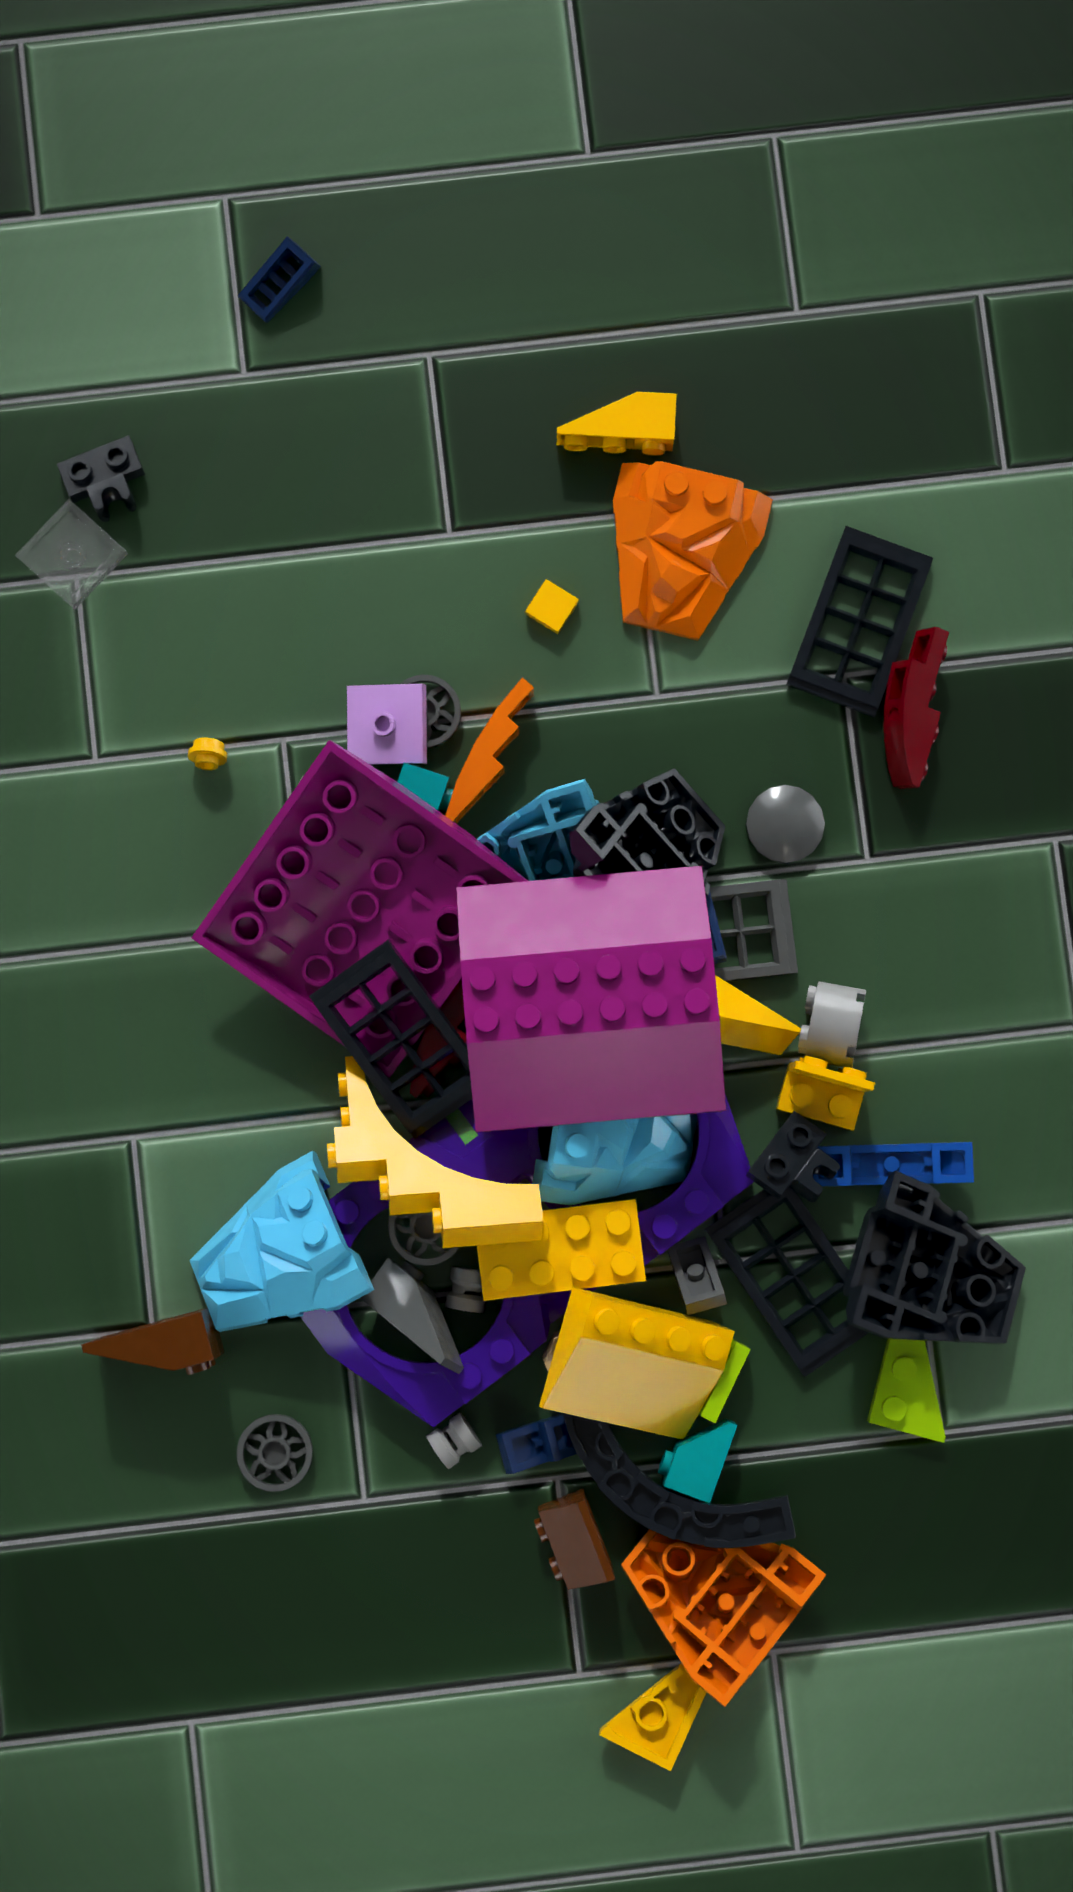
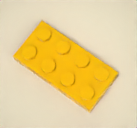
M636 1199L542 1210V1240L477 1245L483 1301L572 1290V1287L585 1289L646 1281Z

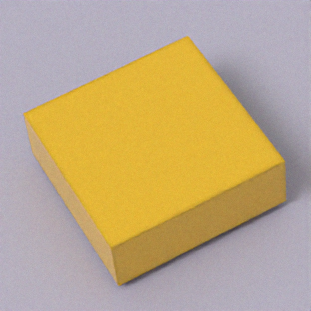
M545 579L525 610V614L554 633L559 634L579 603V599Z

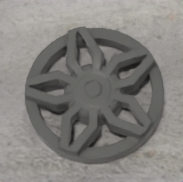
M432 675L413 676L400 684L432 683L438 685V687L426 695L427 749L440 746L453 736L459 726L461 719L459 698L454 689L441 678ZM446 691L441 702L437 703L434 696ZM450 697L454 703V717L446 710H440V708L446 706ZM439 717L447 719L451 726L439 724L437 722ZM431 726H434L437 730L446 731L442 736L429 741L432 735Z
M432 1212L416 1213V1215H390L388 1231L392 1245L403 1258L414 1264L435 1265L450 1258L459 1248L452 1247L446 1250L437 1245L436 1240L441 1236V1233H433ZM396 1219H411L410 1227L406 1228L396 1222ZM395 1229L404 1234H412L407 1239L406 1249L399 1243ZM413 1241L421 1242L422 1247L414 1255H411ZM428 1243L431 1244L432 1249L442 1254L435 1258H419L427 1250Z
M269 1414L253 1421L242 1433L237 1446V1461L243 1476L255 1487L270 1492L287 1490L299 1483L308 1472L313 1459V1445L305 1427L294 1418L282 1414ZM277 1421L280 1422L281 1436H274L273 1434ZM270 1422L266 1430L267 1439L262 1434L251 1433L259 1425ZM286 1424L295 1428L302 1437H291L286 1440L285 1438L288 1434ZM246 1440H259L262 1444L259 1449H256ZM292 1443H305V1447L297 1452L292 1451L290 1445ZM244 1448L252 1455H258L259 1457L254 1460L250 1470L245 1462ZM306 1453L303 1468L297 1473L296 1465L290 1458L297 1459ZM261 1463L267 1469L255 1477L254 1474ZM288 1465L293 1479H290L283 1473L281 1468ZM272 1470H275L276 1476L284 1483L270 1484L262 1480L271 1475Z

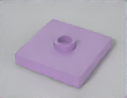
M426 685L347 686V751L370 765L404 764V762L408 764H427Z

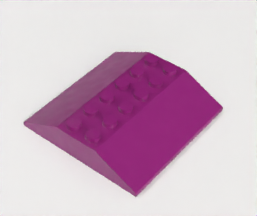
M328 740L191 938L344 1046L313 1004L314 1002L309 997L312 993L389 939L440 1008L462 978L456 887L523 882L528 880L470 833L403 785L332 740ZM391 967L366 983L381 1005L405 988ZM360 989L335 1005L350 1027L374 1010ZM411 995L387 1012L401 1033L426 1017ZM378 1018L356 1034L370 1055L395 1039L381 1018ZM424 1030L408 1040L411 1046L414 1045ZM400 1046L377 1062L384 1074L390 1078L407 1053Z
M702 866L456 887L465 1027L476 1133L726 1111L720 1018Z

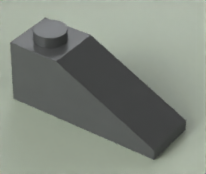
M388 1258L371 1281L374 1290L360 1298L440 1365L460 1374L464 1366L434 1290L422 1281L425 1273L407 1260L403 1265H400Z

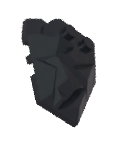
M673 768L642 783L635 789L625 791L605 803L602 802L592 807L585 813L569 833L571 853L576 857L573 877L702 866L705 894L707 896L711 884L706 882L708 870L716 865L725 825L678 771Z
M898 1171L891 1172L879 1192L876 1206L869 1208L864 1216L843 1288L844 1296L849 1298L846 1307L848 1324L883 1339L985 1344L1007 1343L1026 1267L989 1235L982 1236L967 1223L969 1218L960 1210L954 1212L938 1198L940 1193L931 1185Z

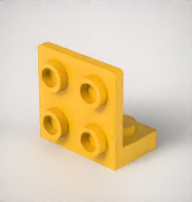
M810 1056L800 1057L799 1061L788 1063L776 1110L790 1114L796 1111L805 1118L854 1131L864 1092L873 1091L875 1082L866 1080L867 1073L849 1067L838 1068L837 1072L826 1069L827 1061Z

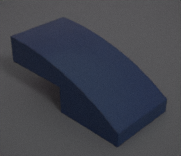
M564 1414L495 1434L506 1474H514L546 1462H555L577 1454L567 1430Z

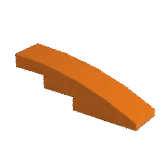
M523 677L496 708L475 741L459 774L445 815L456 824L504 774V766L496 758L519 735V726L512 721V718L534 696V687Z

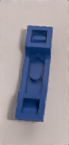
M972 1142L819 1146L820 1150L839 1163L840 1169L831 1180L819 1174L813 1175L814 1180L821 1186L884 1185L891 1172L894 1171L924 1183H973Z

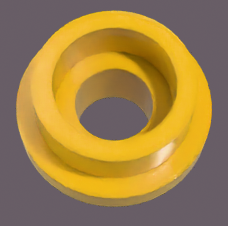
M197 738L193 741V746L188 749V759L194 762L197 768L202 770L218 769V766L224 765L227 762L228 754L224 751V743L214 738Z

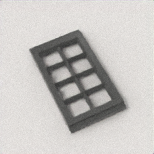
M787 879L710 887L712 901L732 900L735 929L720 930L722 938L736 936L739 966L715 968L716 976L727 982L798 973ZM766 896L769 925L744 928L741 898ZM770 933L774 962L749 965L745 935Z

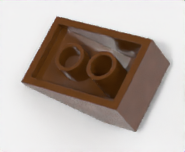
M208 1308L102 1336L81 1344L83 1353L172 1371L185 1368L187 1375L210 1369L211 1366L216 1365L215 1359L225 1353L220 1333L215 1329Z

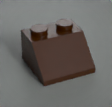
M583 1488L538 1506L540 1517L534 1519V1523L541 1542L549 1541L555 1556L548 1559L557 1582L564 1579L567 1589L570 1590L615 1580L612 1562Z

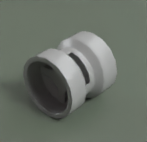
M451 1266L450 1280L453 1284L451 1292L446 1296L445 1307L467 1312L484 1313L486 1301H483L480 1270Z
M460 1412L450 1418L449 1425L445 1428H436L426 1435L433 1450L448 1469L459 1462L461 1455L466 1452L473 1453L482 1446L477 1434Z

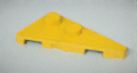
M680 1663L600 1728L599 1735L671 1771L706 1692L691 1680L685 1667Z

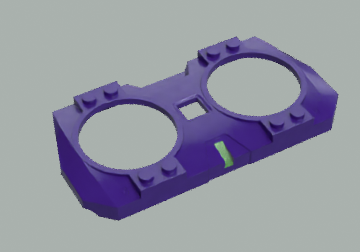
M726 1094V1111L696 1114L699 1130L698 1147L693 1165L684 1181L666 1199L638 1212L644 1266L672 1247L754 1182L746 1176L751 1167ZM473 1099L416 1139L412 1137L407 1141L417 1151L446 1168L473 1178L505 1184H518L523 1179H527L532 1184L536 1159L542 1160L538 1144V1127L476 1133ZM379 1180L352 1182L328 1200L349 1248L352 1247L356 1237L365 1225L376 1215L389 1208L388 1200H380ZM545 1202V1204L548 1206L549 1209H556V1208H564V1207H572V1206H580V1205H581V1204L564 1205V1204H557V1203ZM598 1287L585 1288V1290L594 1291ZM571 1290L504 1298L500 1312L489 1331L474 1346L459 1354L464 1366L460 1374L440 1365L437 1361H409L383 1351L362 1333L355 1323L348 1305L328 1312L324 1309L303 1312L301 1318L328 1355L427 1424L435 1427L547 1341L550 1324L565 1313Z

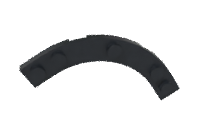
M563 1413L575 1451L597 1483L599 1489L618 1508L650 1530L674 1540L678 1539L691 1544L712 1548L756 1546L796 1538L788 1495L738 1504H712L682 1497L654 1482L631 1461L614 1435L610 1423Z

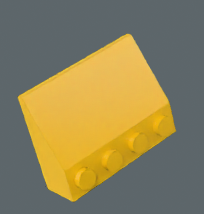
M572 1287L539 1407L684 1440L724 1372L735 1331L710 1320Z

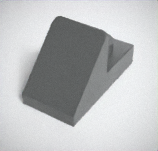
M705 1236L674 1244L667 1250L680 1298L688 1315L727 1304Z

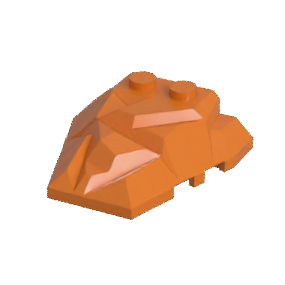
M657 461L652 465L639 462L622 463L613 497V514L615 515L616 550L618 551L619 585L623 623L698 641L723 603L733 583L744 570V566L754 550L758 548L763 540L773 499L759 491L744 488V483L740 480L663 461Z
M650 1529L621 1564L632 1585L662 1630L663 1635L685 1667L691 1680L724 1708L743 1684L747 1682L826 1577L823 1571L796 1549L782 1543L781 1546L775 1543H766L739 1548H712L691 1544L678 1539L674 1540Z

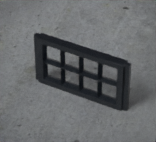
M845 526L786 685L875 717L888 683L892 662H896L933 557ZM850 551L878 561L870 584L842 575ZM885 564L913 574L904 597L877 587ZM839 583L866 593L858 616L830 606ZM873 596L901 605L893 629L865 619ZM827 614L855 624L846 647L819 637ZM862 627L889 637L881 660L854 650ZM815 645L843 655L835 678L807 669ZM850 658L878 668L870 691L842 682Z
M389 939L309 996L321 1015L414 1139L472 1099L466 1043ZM391 967L405 988L381 1005L366 983ZM360 989L374 1010L350 1027L335 1005ZM411 995L426 1017L401 1033L387 1012ZM378 1018H381L395 1039L370 1055L356 1034ZM433 1024L447 1045L425 1061H422L408 1040ZM402 1046L416 1067L394 1083H391L377 1062ZM453 1052L468 1073L443 1090L429 1069ZM422 1074L437 1095L413 1112L398 1091Z
M789 1185L779 1200L765 1189L761 1190L705 1228V1231L797 1368L805 1377L869 1332L849 1325L847 1320L834 1328L821 1310V1305L843 1291L849 1270L797 1193ZM785 1202L799 1224L774 1240L761 1221V1218ZM754 1224L768 1245L743 1262L729 1240ZM805 1231L819 1253L794 1270L780 1248ZM774 1253L787 1272V1275L763 1291L749 1269ZM825 1261L839 1282L814 1299L800 1277ZM794 1282L808 1304L782 1320L769 1298ZM811 1312H814L827 1333L805 1349H802L788 1328Z

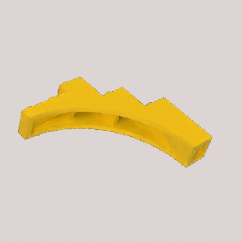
M353 1056L345 1057V1072L338 1073L339 1097L347 1096L348 1107H340L342 1127H334L335 1143L327 1144L328 1168L337 1169L338 1183L379 1180L380 1200L389 1201L390 1215L432 1212L433 1233H441L443 1248L542 1240L543 1213L539 1184H505L473 1178L446 1168L417 1151L393 1129L379 1110L367 1085L365 1073Z

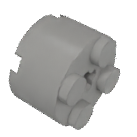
M818 981L817 986L809 985L805 1014L811 1015L810 1026L803 1024L801 1026L798 1053L825 1060L829 1065L853 1068L854 1058L846 1056L847 1054L855 1055L864 1005V1002H858L857 1000L865 1001L866 990Z

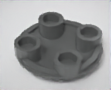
M782 785L769 788L757 796L749 808L745 827L749 840L759 853L780 864H789L802 860L814 852L822 840L825 821L822 808L811 794L799 787Z

